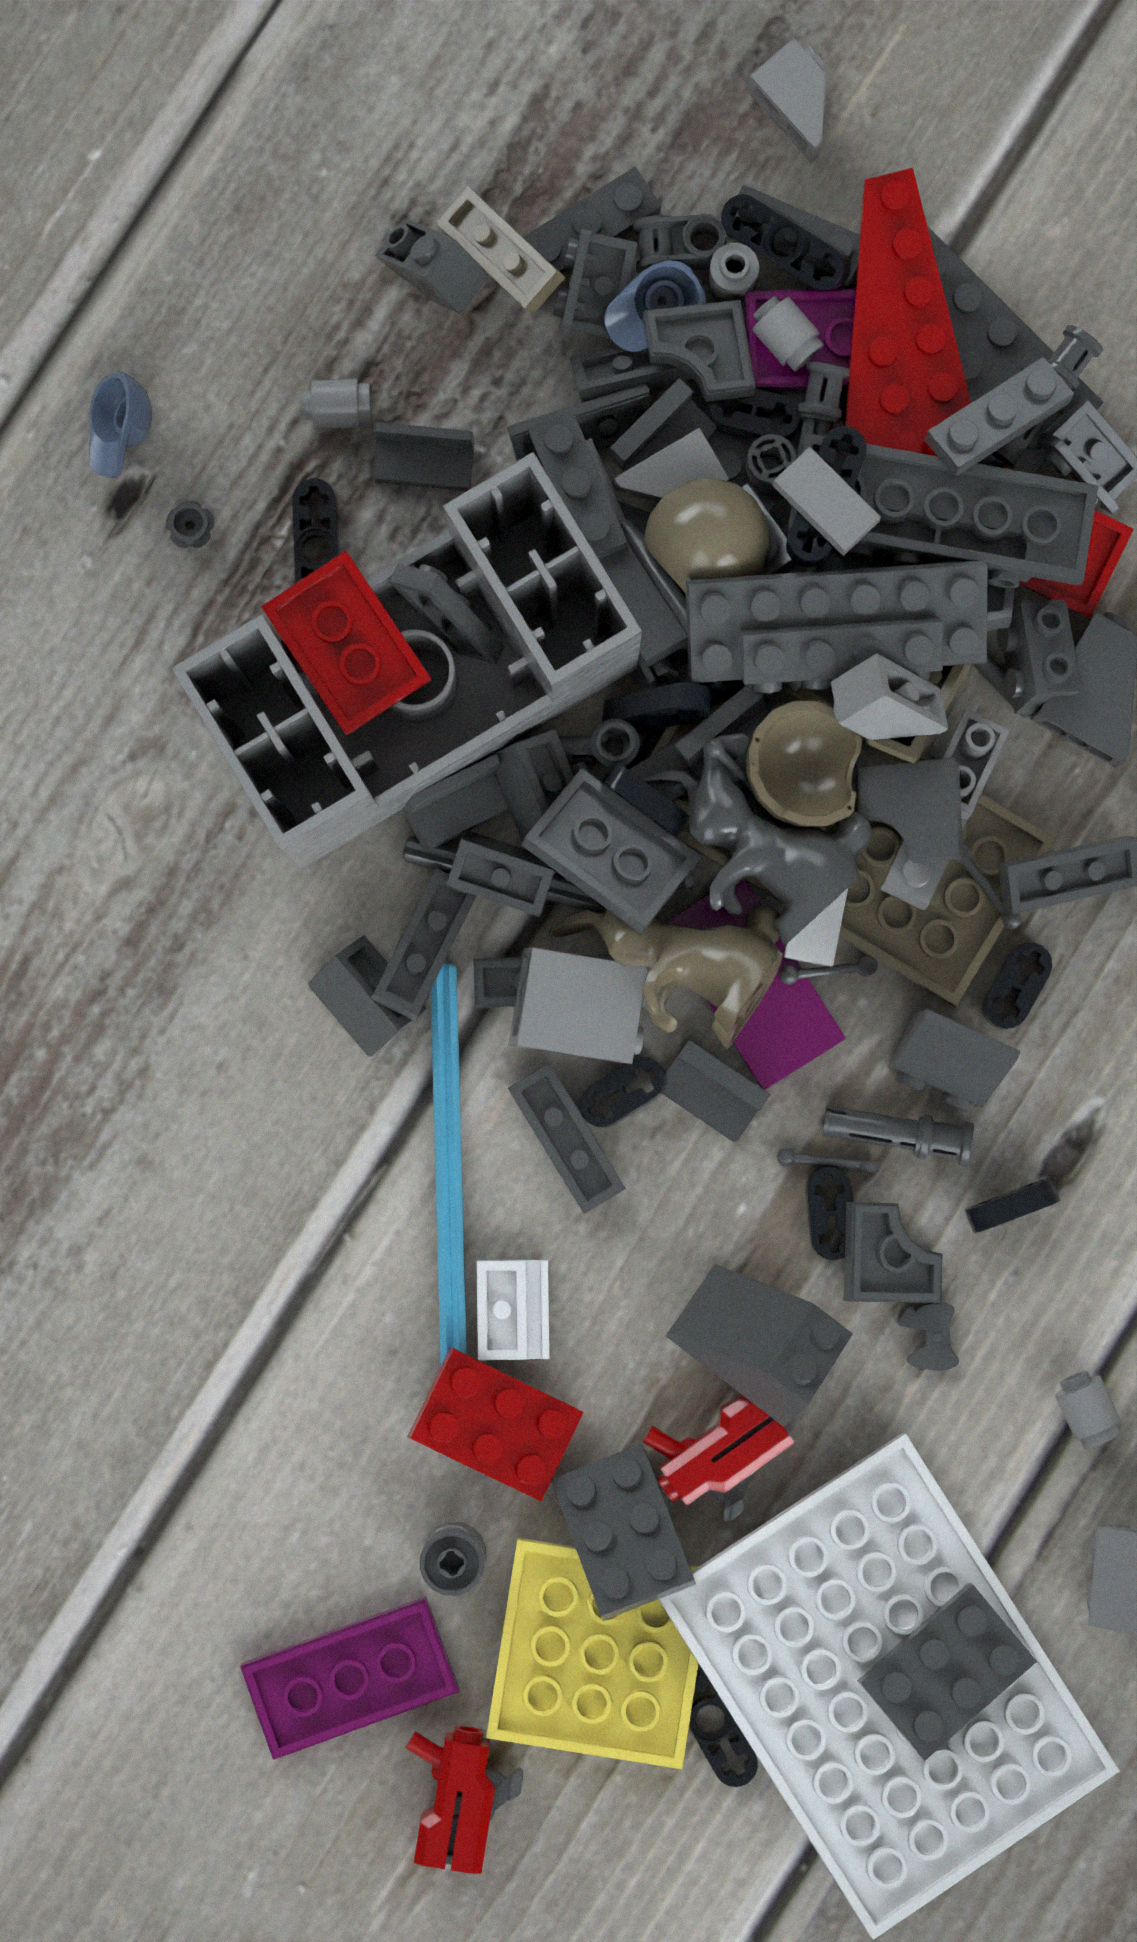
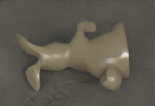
M763 905L754 906L745 916L746 927L724 925L697 930L663 924L656 915L644 932L640 934L606 909L603 913L586 910L568 916L549 930L550 936L564 937L580 933L594 926L606 943L614 961L623 967L635 965L650 967L651 970L648 972L643 988L645 1007L649 1012L651 1024L666 1033L675 1031L678 1024L674 1015L667 1011L665 1007L668 998L677 987L688 988L711 1002L718 1008L713 1015L715 1020L711 1028L727 1049L734 1042L773 982L783 955L775 946L780 937L774 921L780 914L773 907Z

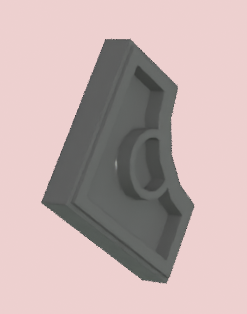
M740 300L643 311V324L650 363L670 364L687 372L700 386L705 402L754 396L756 388Z
M955 757L917 761L914 764L907 762L858 768L859 814L863 815L867 820L881 821L895 828L906 842L910 861L915 864L963 859L959 761Z
M846 1202L843 1300L849 1302L941 1303L943 1254L925 1250L910 1238L901 1223L899 1204Z

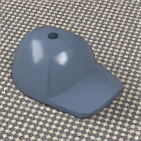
M666 260L654 264L642 271L608 305L604 313L606 332L613 343L625 351L637 352L647 348L643 324V311L706 304L705 290L700 285L692 269L684 263ZM660 296L665 299L664 305L658 304L657 300Z
M120 371L108 377L105 376L97 385L92 396L89 412V464L95 473L108 478H118L121 475L127 448L140 444L149 433L152 423V407L147 391L133 377Z

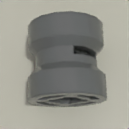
M775 434L761 436L753 442L749 448L745 466L746 477L752 487L760 492H778L772 486L774 480L796 460V453L792 444L784 437Z

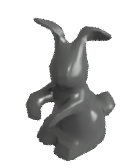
M742 733L717 737V739L723 742L724 751L734 761L742 755L750 743V739ZM706 744L703 745L704 767L702 778L689 767L668 768L642 778L648 784L682 783L689 796L690 834L701 846H720L728 848L733 856L718 872L710 886V907L715 911L724 907L730 915H739L742 909L735 895V887L747 875L756 877L776 898L785 904L782 914L774 921L784 946L860 877L856 859L871 841V826L863 815L855 811L849 817L837 821V828L834 833H826L816 827L777 826L768 823L751 812L743 792L730 778L729 769L718 758H711L705 752Z

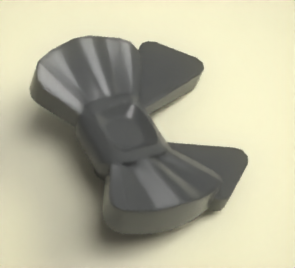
M942 1302L928 1303L919 1307L917 1311L913 1307H908L898 1319L897 1323L899 1326L925 1331L926 1345L907 1356L906 1361L921 1371L925 1369L942 1371L958 1365L959 1358L950 1347V1329L948 1325L955 1311L952 1305Z

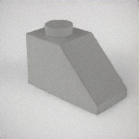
M793 38L750 75L747 92L811 163L818 157L822 142L826 73L823 70L825 65L820 56L811 47L806 46L803 48Z
M698 428L618 475L612 480V484L616 491L660 502L666 493L686 481L711 477L728 481L729 478L703 432Z
M877 653L831 681L834 697L833 711L838 724L869 740L941 734L948 730L940 688Z

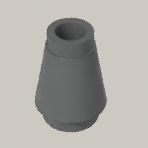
M609 719L600 723L595 728L591 737L593 755L600 763L608 767H612L615 762L623 766L629 764L638 754L640 739L636 729L629 722L622 719ZM612 740L621 742L624 746L622 754L612 756V752L607 753L605 749L607 743Z

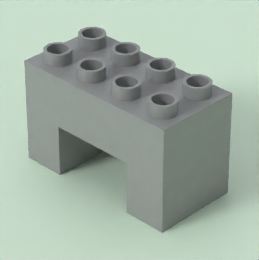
M534 452L443 505L448 531L366 579L430 676L431 681L348 736L345 735L278 632L274 634L262 614L171 668L279 849L302 869L402 810L410 798L417 792L487 759L637 669L642 630ZM400 564L419 569L421 565H428L444 573L448 578L446 583L454 592L469 600V608L476 616L484 619L492 626L491 632L504 645L505 648L497 664L457 654L389 582L397 565Z

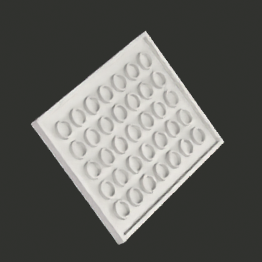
M905 1433L899 1434L691 1571L696 1585L658 1599L873 1940L1120 1772ZM971 1583L1037 1662L924 1761L857 1680L965 1585Z

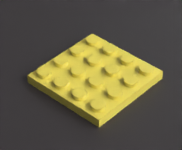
M517 1538L486 1738L682 1769L698 1662L659 1600L603 1621L574 1546ZM689 1565L691 1571H693L694 1569H696V1568L699 1567V1566Z

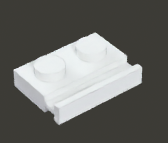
M548 1259L477 1260L478 1360L550 1358Z

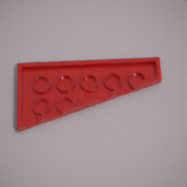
M909 168L865 179L863 184L845 426L858 430L863 435L866 444L937 456L924 441L928 430L969 405L971 400L914 170Z

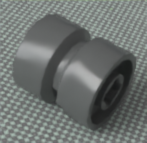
M447 1522L437 1526L428 1535L420 1555V1571L428 1586L432 1590L447 1596H458L469 1592L479 1582L484 1571L486 1547L482 1536L474 1527L463 1522Z

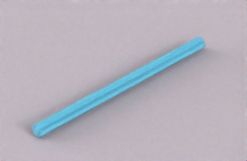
M443 963L431 988L440 1367L450 1347L467 1355L457 968L451 963Z

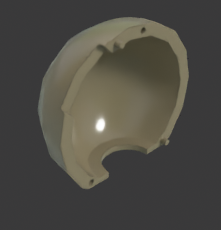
M712 477L691 480L666 493L649 515L643 543L649 553L686 593V580L761 575L765 570L764 565L770 546L768 519L756 499L736 483Z
M793 701L772 710L754 730L747 749L746 774L754 796L774 818L795 827L828 826L849 817L854 812L856 792L852 791L851 780L855 762L861 754L862 735L838 724L833 707L819 701Z

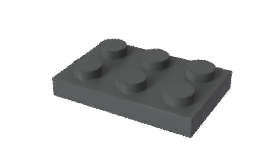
M583 768L579 770L528 832L521 844L640 934L644 932L701 857Z
M643 1444L552 1479L553 1488L603 1621L696 1585Z
M968 1583L857 1681L916 1753L925 1761L1037 1661L973 1584Z

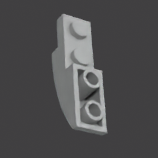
M967 709L963 712L940 758L955 757L959 761L962 831L974 811L1010 732L1009 729ZM902 838L880 890L925 911L949 860L914 864L910 861L906 842Z

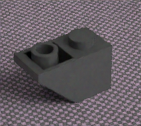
M406 218L388 233L384 245L375 255L382 263L433 302L459 314L489 278L486 271L456 239Z

